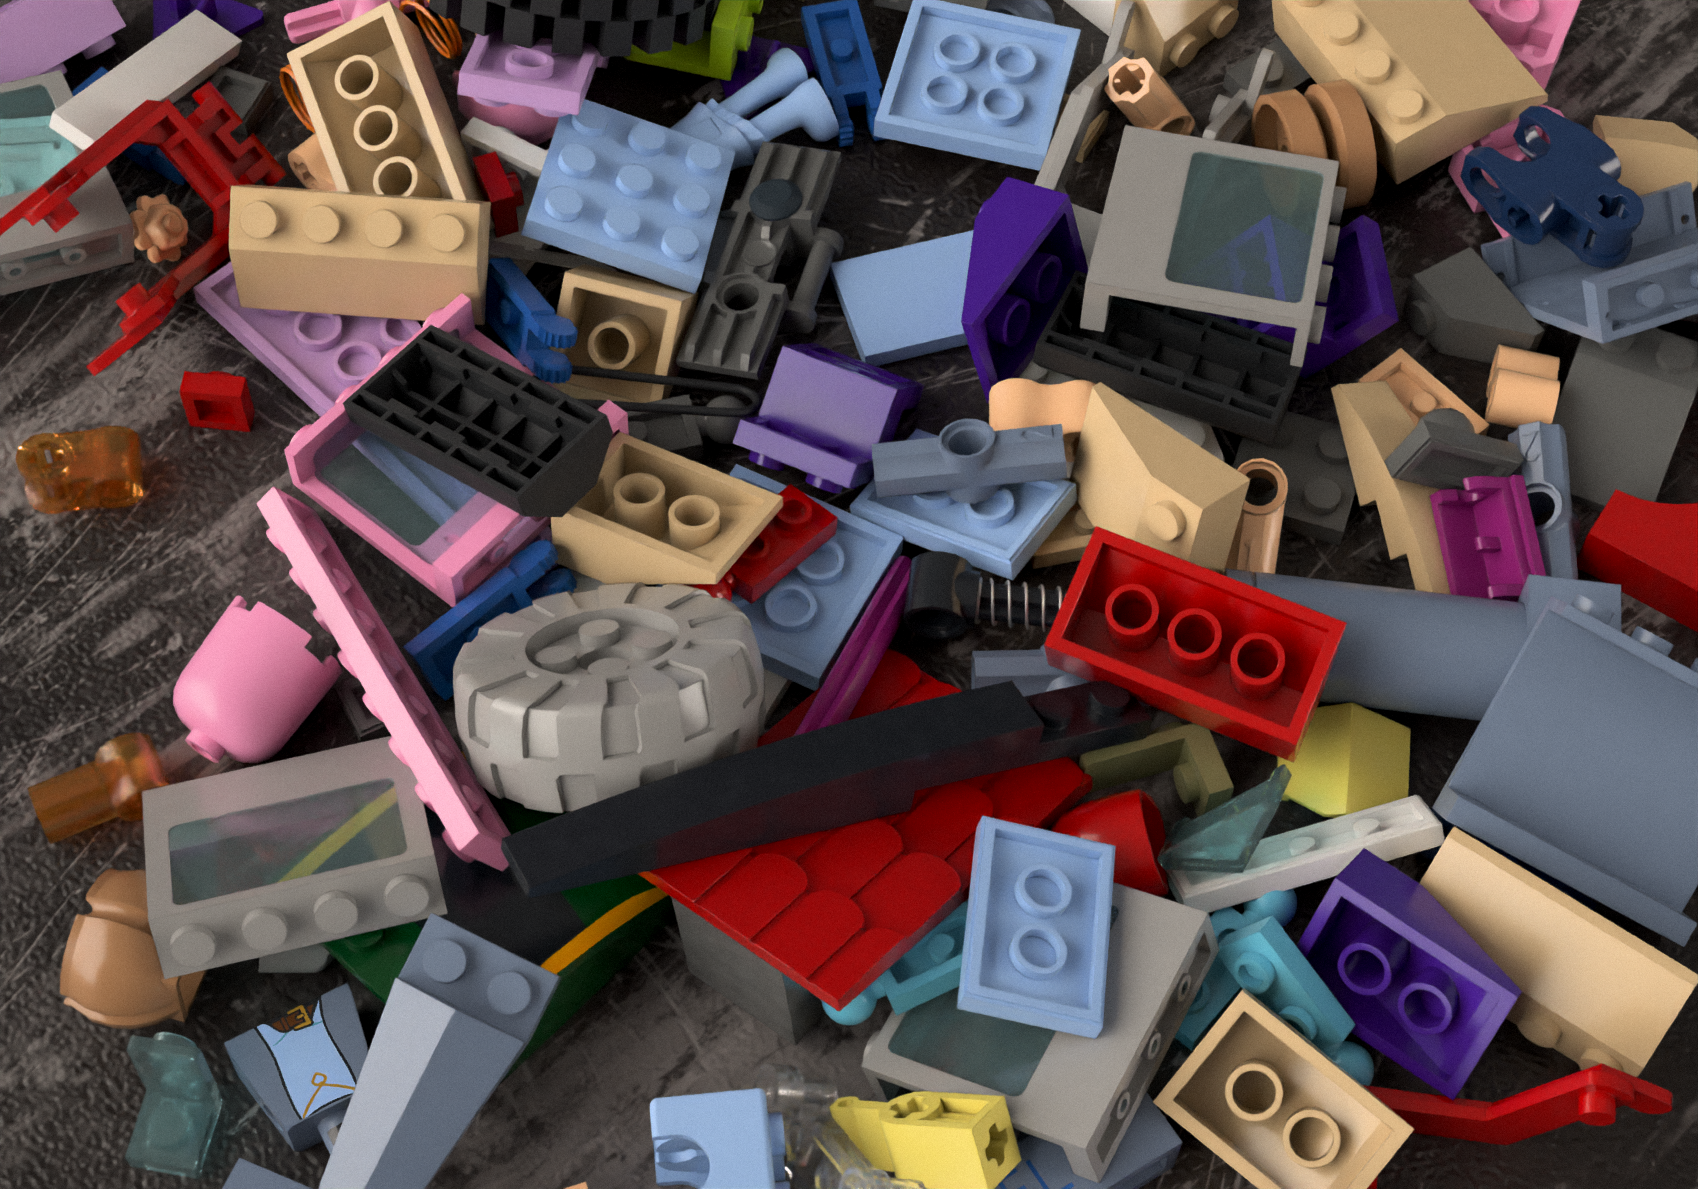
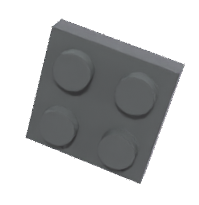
M1286 411L1272 446L1242 436L1233 464L1234 469L1237 470L1242 463L1251 459L1264 458L1275 462L1283 469L1287 477L1288 493L1284 508L1282 530L1340 546L1356 491L1340 425ZM1261 477L1252 478L1245 500L1255 506H1264L1272 502L1277 495V491L1269 480Z

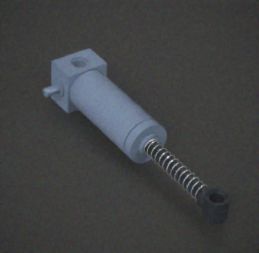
M931 551L919 554L913 558L910 564L903 622L911 632L921 637L943 640L960 636L965 632L966 628L974 629V623L978 624L981 620L992 621L993 626L997 625V622H1006L1010 628L1014 624H1023L1027 630L1031 628V625L1040 626L1046 632L1048 627H1052L1067 592L1061 591L1060 586H1057L1055 590L1044 589L1043 584H1040L1038 588H1031L1027 586L1026 582H1023L1022 586L1011 585L1009 580L1005 584L994 583L992 578L988 582H983L980 572L974 571L973 566L966 559L948 552ZM1225 568L1223 575L1347 623L1319 701L1325 703L1343 704L1353 702L1368 708L1481 721L1551 596L1570 605L1577 594L1586 597L1612 611L1614 615L1608 625L1622 632L1621 585L1529 574L1518 602L1255 571L1253 573L1252 571Z

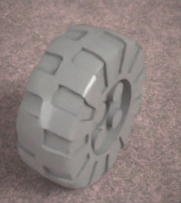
M642 582L600 585L598 590L572 594L569 590L533 600L532 606L513 614L504 612L481 626L478 636L472 642L463 644L453 666L455 718L467 763L472 771L474 770L477 782L490 794L499 799L505 797L521 803L528 809L552 813L574 811L674 774L757 748L758 736L764 732L766 715L765 677L760 650L750 620L734 603L726 598H712L706 590L690 586L667 584L662 587H647Z

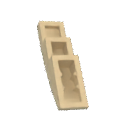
M1386 380L1338 384L1332 387V395L1360 507L1377 505L1390 560L1408 558L1415 590L1450 594L1429 497L1441 489L1391 478L1384 462L1416 428L1415 424Z

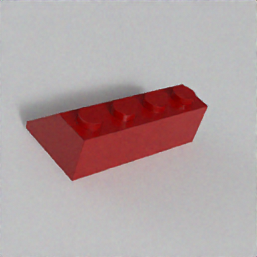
M1096 526L1044 643L1048 665L1090 682L1107 681L1127 689L1129 694L1135 696L1140 702L1294 763L1319 704L1347 623Z

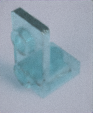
M159 1032L154 1035L153 1039L132 1035L127 1052L146 1088V1093L125 1157L131 1167L199 1179L223 1102L204 1055L192 1040L178 1034Z

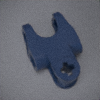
M1530 106L1519 114L1518 126L1513 137L1519 149L1532 161L1521 162L1511 160L1493 148L1477 146L1466 155L1460 175L1469 193L1484 207L1492 220L1524 244L1534 245L1550 234L1574 252L1581 261L1599 268L1615 267L1623 263L1629 256L1633 242L1632 232L1638 228L1643 218L1644 206L1642 200L1633 190L1617 181L1621 176V164L1614 150L1583 125L1570 121L1548 108ZM1535 125L1546 132L1550 144L1538 135ZM1481 169L1496 182L1499 188L1492 186L1485 179ZM1623 204L1625 207L1620 218L1618 215ZM1595 234L1596 238L1593 247H1590L1592 236Z

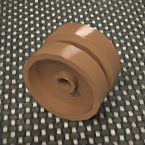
M1339 79L1309 85L1304 95L1296 89L1259 96L1253 108L1251 121L1252 147L1339 161L1335 186L1347 188L1343 210L1367 205L1374 194L1377 179V153L1371 122L1365 104L1357 89L1348 80ZM1255 166L1263 195L1271 211L1281 221H1292L1316 216L1323 183L1322 179Z

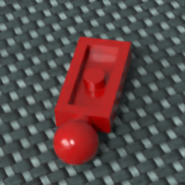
M789 484L777 494L783 497V507L717 584L683 585L706 590L712 598H726L730 602H732V592L734 591L752 604L836 534L838 517Z

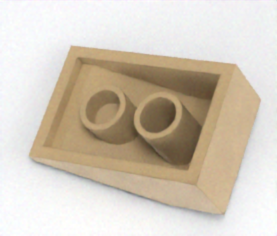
M1100 382L1092 386L1069 482L1076 484L1077 501L1093 527L1098 526L1223 575L1251 479Z
M619 432L610 441L597 484L563 517H551L552 543L559 553L557 556L559 559L555 563L605 584L639 582L644 584H717L783 507V497Z
M1245 988L1242 989L1153 1101L1155 1105L1258 1189H1367L1414 1131L1410 1124Z

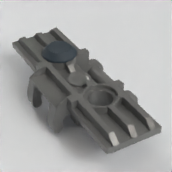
M762 142L740 200H734L731 209L720 212L718 215L703 275L696 291L699 292L698 306L676 358L677 366L759 380L777 331L809 333L814 329L817 321V314L814 310L831 263L834 259L841 256L845 243L843 237L834 230L817 227L842 160L841 152ZM796 258H808L792 300H789L786 285L773 283L778 265L790 267L793 266Z

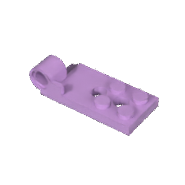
M504 28L485 36L477 34L459 72L457 95L474 97L476 102L485 106L501 107L507 104L532 107L537 113L548 117H563L568 114L579 115L596 67L607 69L610 57H602L592 43H583L582 55L580 56L552 53V39L540 38L531 49L502 42Z

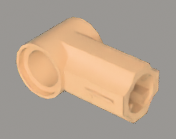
M1123 57L1108 69L1109 79L1104 90L1135 127L1190 136L1195 126L1194 118L1166 80L1158 75L1144 57L1137 60Z
M1264 458L1251 459L1242 463L1237 471L1250 479L1261 477L1269 480L1274 485L1277 495L1272 502L1264 506H1255L1249 504L1246 500L1244 501L1225 568L1252 571L1253 573L1255 571L1275 574L1284 508L1288 493L1287 477L1283 469L1275 462Z

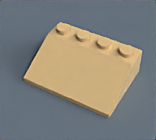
M1272 0L1274 31L1313 80L1319 84L1346 79L1357 89L1365 104L1373 129L1377 160L1397 185L1515 120L1528 107L1540 106L1548 101V94L1468 0Z

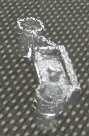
M765 1063L760 1067L755 1076L753 1089L761 1088L764 1090L768 1113L782 1112L787 1153L785 1176L795 1189H926L920 1180L891 1178L884 1170L875 1169L831 1116L829 1107L837 1100V1086L832 1077L803 1074L794 1065Z

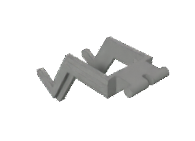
M1121 1L1115 15L1102 63L1071 92L1034 185L1067 194L1065 184L1089 124L1112 102L1104 90L1109 79L1108 69L1123 57L1128 59L1134 58L1135 50L1124 47L1135 10L1134 1ZM1263 48L1257 60L1248 90L1240 88L1233 98L1218 94L1209 116L1211 123L1206 127L1202 138L1234 144L1241 140L1251 127L1253 108L1259 96L1263 95L1274 61L1275 51ZM1197 156L1193 158L1187 176L1166 274L1168 270L1182 264L1223 161ZM1072 204L1089 269L1102 214Z

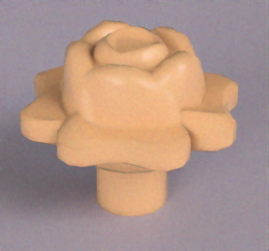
M164 194L157 195L154 198L146 195L138 197L136 201L137 210L132 211L129 215L133 222L134 246L141 251L147 250L148 259L152 263H159L164 259L172 262L178 261L181 257L180 247L185 246L188 242L186 235L188 232V222L183 217L182 211L175 205L170 204L168 197Z

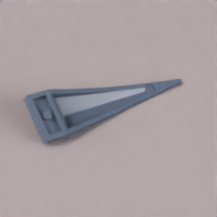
M430 913L398 978L394 980L318 1189H426L530 1042L562 977L434 913Z

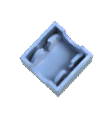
M761 1088L654 1098L651 1101L650 1119L656 1184L658 1186L689 1185L697 1189H790L789 1181L775 1182L785 1180L784 1156H786L782 1112L768 1113L766 1094Z

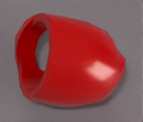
M1141 789L1115 793L1085 802L1063 814L1050 828L1049 831L1116 846L1114 883L1158 897L1168 894V879L1163 858L1166 835L1162 813L1153 798Z

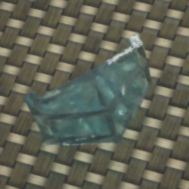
M1283 764L1274 769L1270 779L1191 821L1190 818L1184 817L1175 822L1157 857L1163 869L1243 873L1276 813L1292 776L1286 765Z

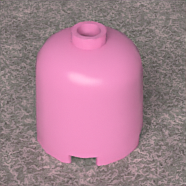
M236 596L181 673L174 688L173 705L179 719L191 731L185 741L195 751L214 763H218L224 755L242 763L258 764L271 759L288 742L343 672L338 661L333 656H327L321 663L305 648L312 636L301 627L259 601L251 611H247V602L241 596Z

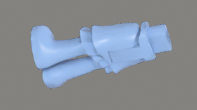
M782 48L774 52L767 62L765 71L732 96L720 103H717L713 98L706 104L698 102L684 118L670 128L735 151L731 171L739 167L753 165L754 158L757 157L762 142H769L787 131L802 127L817 142H826L839 134L836 116L824 90L814 77L808 80L807 71L801 58L789 48ZM778 98L782 99V101L749 121L743 119L765 104Z

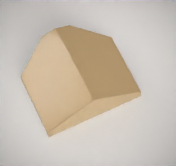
M1595 115L1593 133L1606 142L1618 156L1621 164V176L1617 181L1620 184L1633 190L1638 196L1686 181L1691 182L1692 192L1697 188V138L1673 122Z

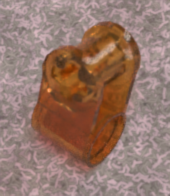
M104 426L86 431L55 434L41 433L25 440L17 450L15 460L19 473L26 480L24 489L28 502L34 509L40 512L57 514L65 511L93 508H124L137 503L143 497L141 438L137 432L130 428ZM46 449L51 453L53 460L51 463H47L44 452ZM46 485H52L55 497L49 496Z

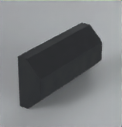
M1075 270L1036 343L1033 357L1035 364L1078 380H1086L1096 384L1101 382L1118 394L1272 446L1302 367L1290 365L1293 343L1199 311L1116 296L1112 297L1104 332L1080 328L1087 273ZM1306 348V350H1305L1304 360H1305V357H1306V353H1307L1308 348Z
M433 325L428 326L342 403L350 421L524 517H563L597 484L613 434L606 414Z

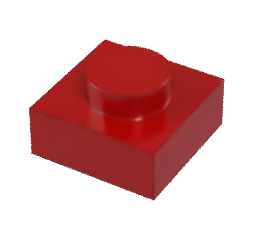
M496 151L474 157V170L485 202H491L490 215L495 225L493 231L496 238L519 232L516 208L524 206L525 202L516 173L514 171L504 172Z
M184 371L179 393L189 426L243 432L251 431L255 409L246 377L234 376L223 371H212L209 373Z

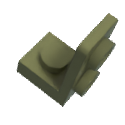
M1171 722L1154 729L1145 739L1089 751L1080 757L1079 768L1083 773L1093 777V786L1088 793L1173 769L1175 786L1181 800L1185 804L1192 802L1201 824L1226 816L1234 790V785L1210 730L1195 723L1183 725L1180 722Z

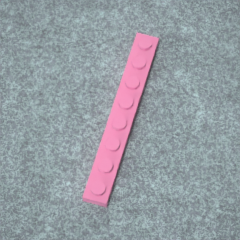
M273 486L257 503L270 526L266 531L267 537L276 548L287 555L293 566L289 571L291 578L305 593L310 595L317 607L313 611L316 621L324 630L334 636L341 648L337 654L339 661L353 676L359 679L366 691L362 697L364 704L374 716L385 723L392 735L388 741L389 747L413 771L419 782L415 786L417 795L441 819L446 828L442 833L445 843L462 860L471 863L476 859L503 872L509 866V863L501 850L502 838L510 836V832L486 792L477 782L475 774L316 510Z

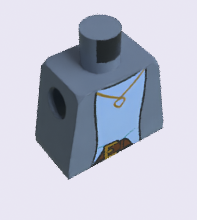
M348 983L224 1043L239 1079L295 1152L304 1151L324 1141L331 1155L369 1051L357 1007Z

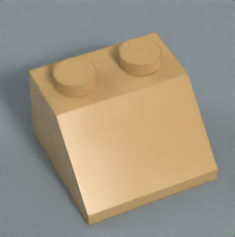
M1116 0L1115 2L1113 22L1115 19L1117 9L1122 0ZM1131 0L1135 2V10L1124 47L1135 50L1133 59L1137 60L1144 57L1158 75L1163 77L1176 66L1180 68L1186 66L1195 57L1198 50L1213 38H1222L1230 32L1239 16V11L1237 10L1239 0Z
M587 264L580 265L564 273L557 309L558 316L570 319L574 327H577L578 334L575 346L565 349L550 347V350L565 354L571 365L677 377L681 366H677L676 358L694 316L699 292L693 294L660 282ZM571 374L570 380L566 381V383L552 384L561 392L575 399L606 401L609 399L610 401L639 403L667 399L673 387L670 385Z

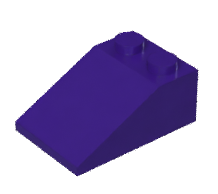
M1006 177L993 196L982 204L975 218L961 318L963 330L987 404H989V392L992 386L1005 379L1019 378L1033 359L1036 343L1075 270L1087 274L1089 270L1069 195L1011 177Z
M1365 848L1335 877L1296 945L1356 1024L1351 1033L1451 1100H1454L1522 993L1521 989L1421 884Z

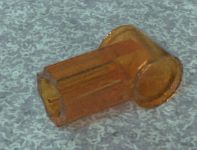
M139 732L121 735L108 741L96 753L95 761L27 789L49 843L53 844L116 817L129 822L143 820L142 791L168 786L171 783L152 738L148 734Z

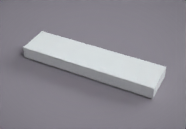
M195 10L54 110L49 127L84 151L147 99L161 102L169 99L172 104L214 74L220 65L224 66L238 56L242 40L200 11Z
M1413 795L1173 864L1165 869L1169 887L1177 902L1209 913L1261 898L1264 894L1271 891H1286L1337 876L1363 848L1386 862L1441 846L1445 839L1442 823L1419 795Z

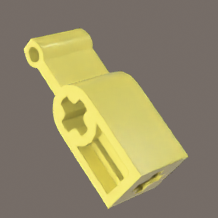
M920 1091L901 1095L889 1102L863 1101L855 1096L838 1098L829 1107L847 1169L854 1173L868 1170L895 1172L896 1179L901 1185L912 1188L995 1189L1022 1160L1005 1096Z

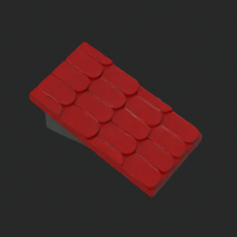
M887 649L848 720L962 691L950 684L939 682L923 672L907 656ZM818 688L758 739L757 747L793 737L821 688ZM1067 756L917 790L914 794L911 810L638 874L671 896L689 972L796 1046L824 1013L821 1000L840 1012L969 898L975 833L982 816L1046 830L1092 789L1093 777L1089 774H1084L1078 765Z

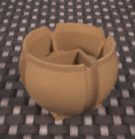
M113 868L105 870L86 894V901L92 906V912L85 915H76L67 941L60 974V994L67 996L63 1004L76 1009L94 1023L116 1029H141L160 1024L169 1018L185 1022L208 969L164 979L148 922L146 870L120 871ZM173 880L174 904L183 905L197 902L185 887Z

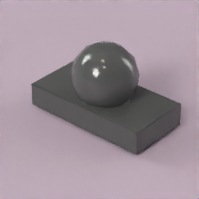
M1437 408L1420 418L1416 428L1384 462L1391 478L1441 490H1465L1464 478L1473 476L1509 477L1521 465L1524 459L1517 444L1476 434L1473 424L1466 415L1453 408Z

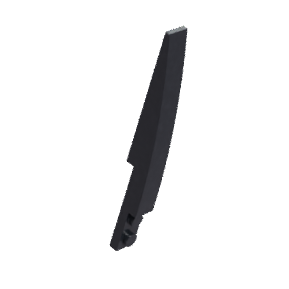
M1011 680L881 711L722 758L620 793L502 838L501 850L529 899L911 810L914 794L917 790L1145 739L1152 718L1135 696L1129 694L1127 689L1104 680L1029 696H1023Z

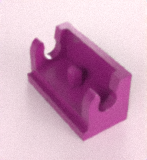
M1512 475L1511 477H1468L1463 479L1465 490L1443 489L1430 495L1450 594L1518 602L1529 574L1546 576L1523 475Z

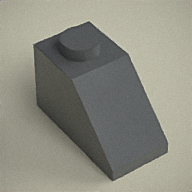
M1472 247L1413 275L1402 310L1413 331L1418 335L1424 336L1438 353L1492 364L1499 344L1537 352L1545 331Z

